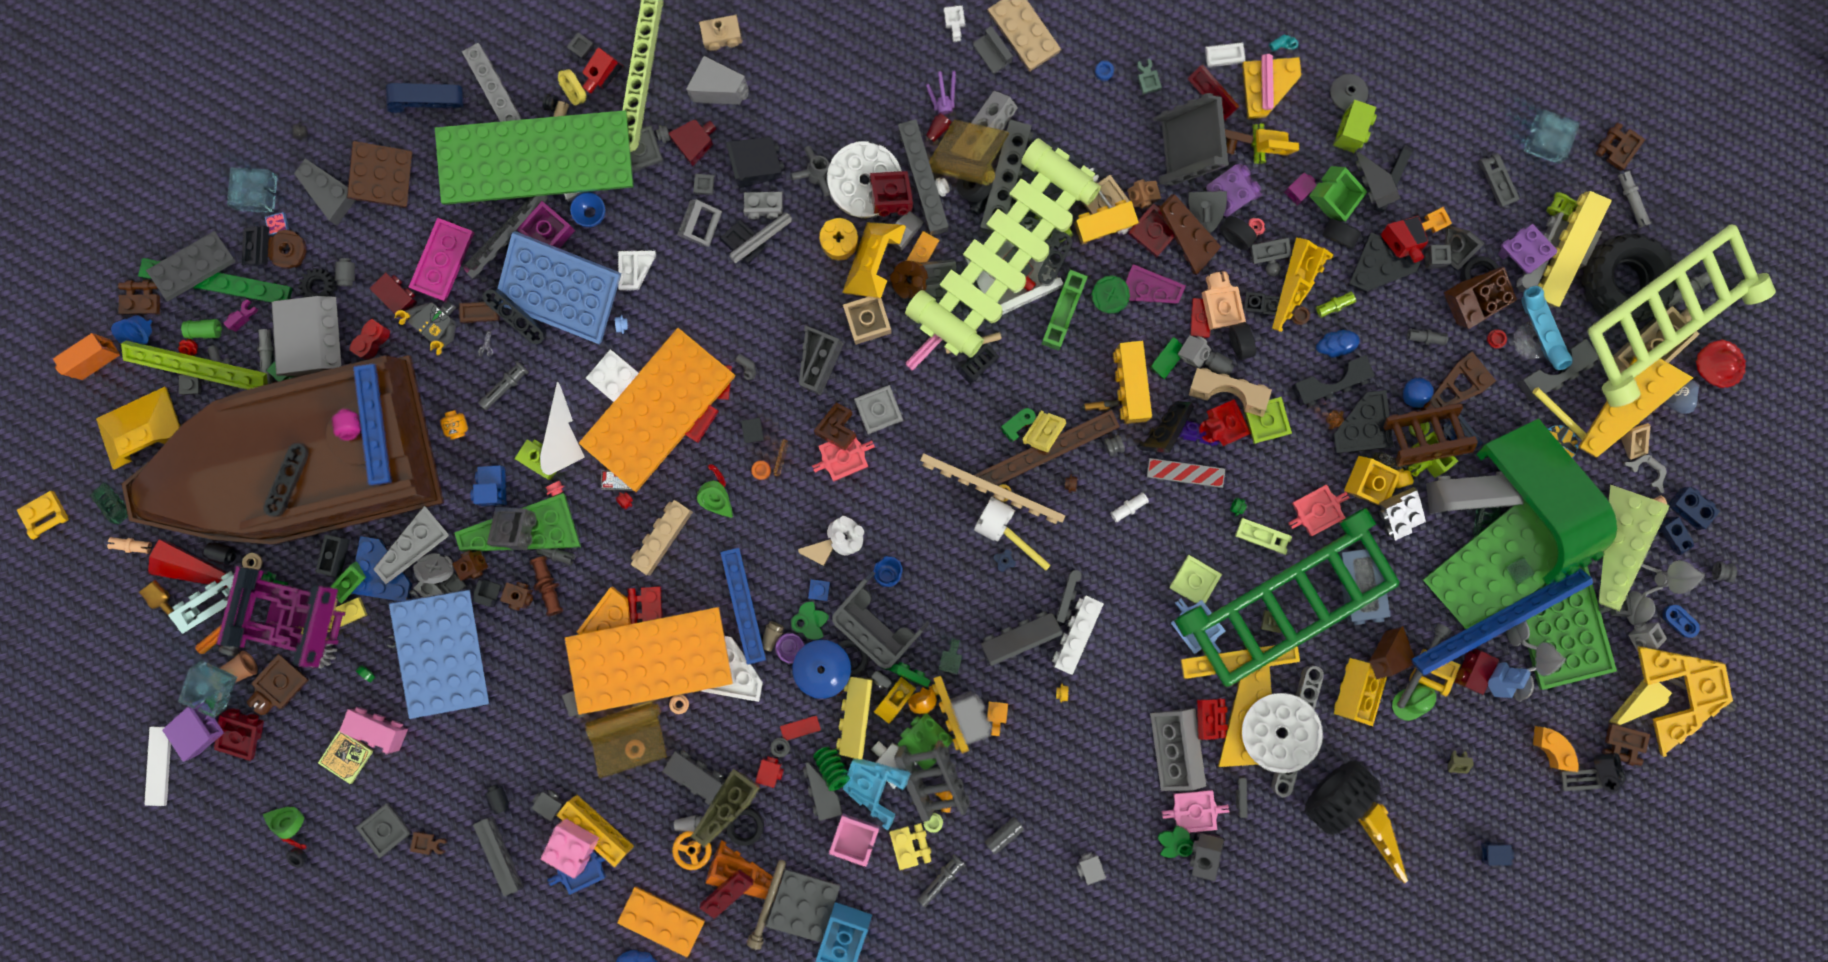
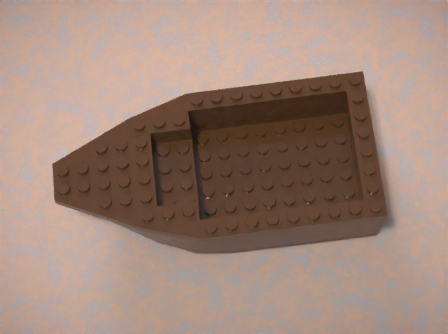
M385 355L247 389L213 401L181 425L149 462L122 483L127 513L131 522L211 540L272 545L419 510L424 505L427 508L444 503L410 355L399 358ZM375 364L377 369L391 478L390 483L377 485L368 484L362 429L356 435V438L341 440L334 434L332 425L333 416L342 409H349L351 412H355L360 420L354 367ZM295 443L307 446L309 457L285 512L279 517L268 516L263 509L264 503L289 447ZM297 449L295 450L297 456L302 455L303 452ZM293 459L290 460V462L299 464L298 461H295ZM294 466L287 467V476L290 477L295 474ZM281 484L278 487V493L284 495L287 492V486ZM276 496L274 497V499H278L279 501L283 500V498H278ZM275 504V505H271L270 508H272L273 511H277V510H278V507H276V504Z

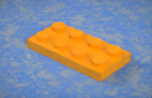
M635 886L617 923L688 957L705 920Z

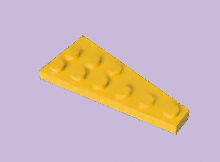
M1634 356L1629 366L1637 361L1636 356ZM1662 359L1657 360L1634 378L1641 392L1640 396L1635 401L1620 407H1611L1606 401L1578 448L1593 457H1598L1692 380L1693 377Z
M1270 666L1258 669L1238 683L1237 694L1233 702L1218 767L1259 765L1251 758L1244 746L1242 725L1246 713L1251 706L1261 698L1272 695Z

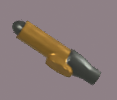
M1104 400L1084 403L1081 409L1085 411L1097 409L1099 411H1107L1112 407L1119 406L1118 400Z

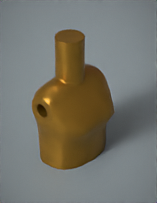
M156 580L139 591L151 609L160 607L167 615L174 611L167 603L170 598L169 592Z

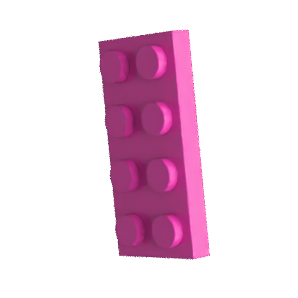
M437 218L409 288L446 302L474 232Z

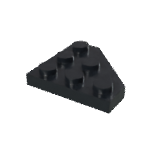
M1371 232L1348 285L1360 291L1368 292L1374 288L1416 273L1421 261L1414 263L1410 255L1402 258L1397 257L1381 236Z
M1386 390L1366 392L1332 435L1335 454L1394 447L1392 429L1385 430L1383 427L1386 418L1390 416Z

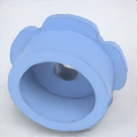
M623 315L615 317L616 332L624 334V330H628L627 318L623 319Z

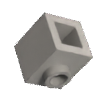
M1189 335L1178 355L1185 363L1200 369L1204 361L1208 359L1211 348L1207 345V340L1200 336L1195 338Z
M1087 852L1081 855V859H1078L1079 865L1076 868L1079 876H1084L1087 885L1106 878L1096 853Z

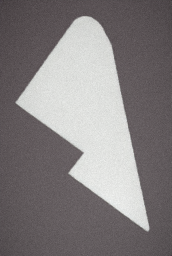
M559 382L556 384L540 454L541 469L546 475H551L585 457L568 424L573 420Z

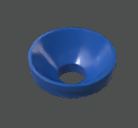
M582 193L575 197L571 203V216L577 224L583 227H594L604 219V202L594 193ZM590 207L594 208L595 215L591 218L586 217L585 210Z

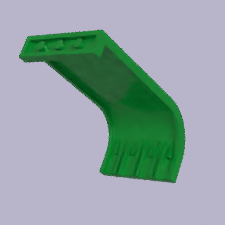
M1539 418L1485 444L1476 454L1481 461L1490 457L1554 536L1558 548V559L1554 568L1542 578L1547 585L1553 581L1558 583L1566 577V574L1571 576L1579 570L1578 567L1583 569L1592 563L1591 560L1596 562L1605 556L1603 552L1611 546L1617 534V520L1614 510L1603 493Z

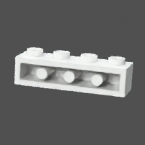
M1088 596L1079 598L1075 607L1078 610L1075 616H1071L1067 625L1070 628L1067 634L1064 633L1061 638L1060 644L1062 646L1060 651H1056L1053 656V667L1073 675L1104 603Z

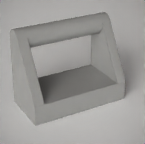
M690 200L677 236L709 247L722 211L699 200ZM701 209L713 213L704 240L692 235Z

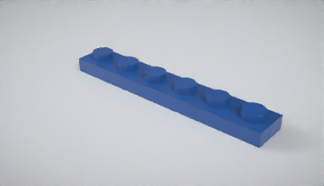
M376 365L354 367L368 484L390 483L391 478Z
M740 548L720 552L746 663L750 665L766 661Z

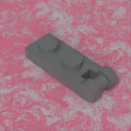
M1499 153L1492 154L1488 159L1483 158L1478 161L1479 167L1483 170L1500 208L1520 200ZM1490 165H1495L1496 169L1492 170Z
M1078 570L1071 571L1068 575L1056 615V621L1064 623L1070 617L1071 609H1069L1070 601L1074 602L1077 593L1074 590L1075 584L1082 578Z

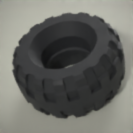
M1627 233L1605 241L1593 250L1587 265L1582 269L1584 276L1581 278V285L1585 288L1586 293L1584 296L1587 302H1591L1593 305L1592 309L1597 314H1603L1605 317L1632 297L1620 291L1615 283L1614 271L1619 263L1626 264L1637 272L1640 279V291L1676 264V262L1673 263L1670 257L1672 256L1671 252L1667 248L1664 249L1661 246V242L1654 238L1649 239L1644 234ZM1675 280L1658 292L1664 307L1674 297V289L1677 288ZM1648 300L1630 312L1634 322H1640L1654 316Z

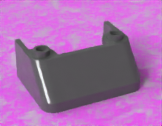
M872 571L833 614L832 621L841 632L882 668H890L927 628L930 622L927 621L916 634L907 627L900 628L895 634L866 609L871 603L872 597L864 586L876 574Z

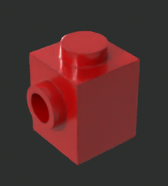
M767 756V759L763 758L755 783L774 788L777 780H781L784 769L781 768L782 763L778 762L779 759Z

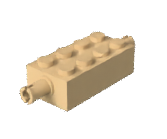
M1673 306L1666 308L1675 332L1692 319L1687 308L1681 314ZM1655 317L1639 331L1648 352L1665 340ZM1697 331L1660 359L1669 363L1699 333ZM1629 341L1613 355L1620 373L1628 368L1635 356Z

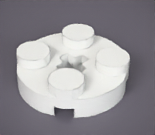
M841 516L830 523L827 535L828 539L831 537L833 549L845 556L861 549L864 530L852 519Z

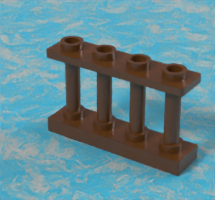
M1448 404L1440 408L1431 407L1424 411H1411L1403 415L1394 414L1386 418L1383 427L1385 430H1394L1401 449L1395 460L1397 466L1474 452L1478 444L1475 436H1465L1458 419L1463 409L1462 404ZM1450 418L1457 440H1446L1439 420ZM1431 422L1439 443L1428 444L1420 424ZM1412 425L1420 447H1408L1401 427Z

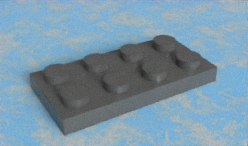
M213 231L146 271L168 302L236 261L217 233Z

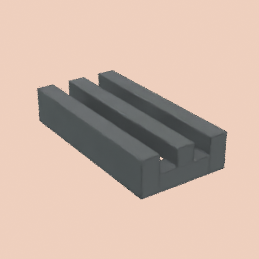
M1596 768L1579 769L1578 772L1559 771V775H1561L1560 783H1562V786H1560L1561 791L1603 789ZM1596 773V776L1566 778V775ZM1568 782H1597V784L1567 786Z

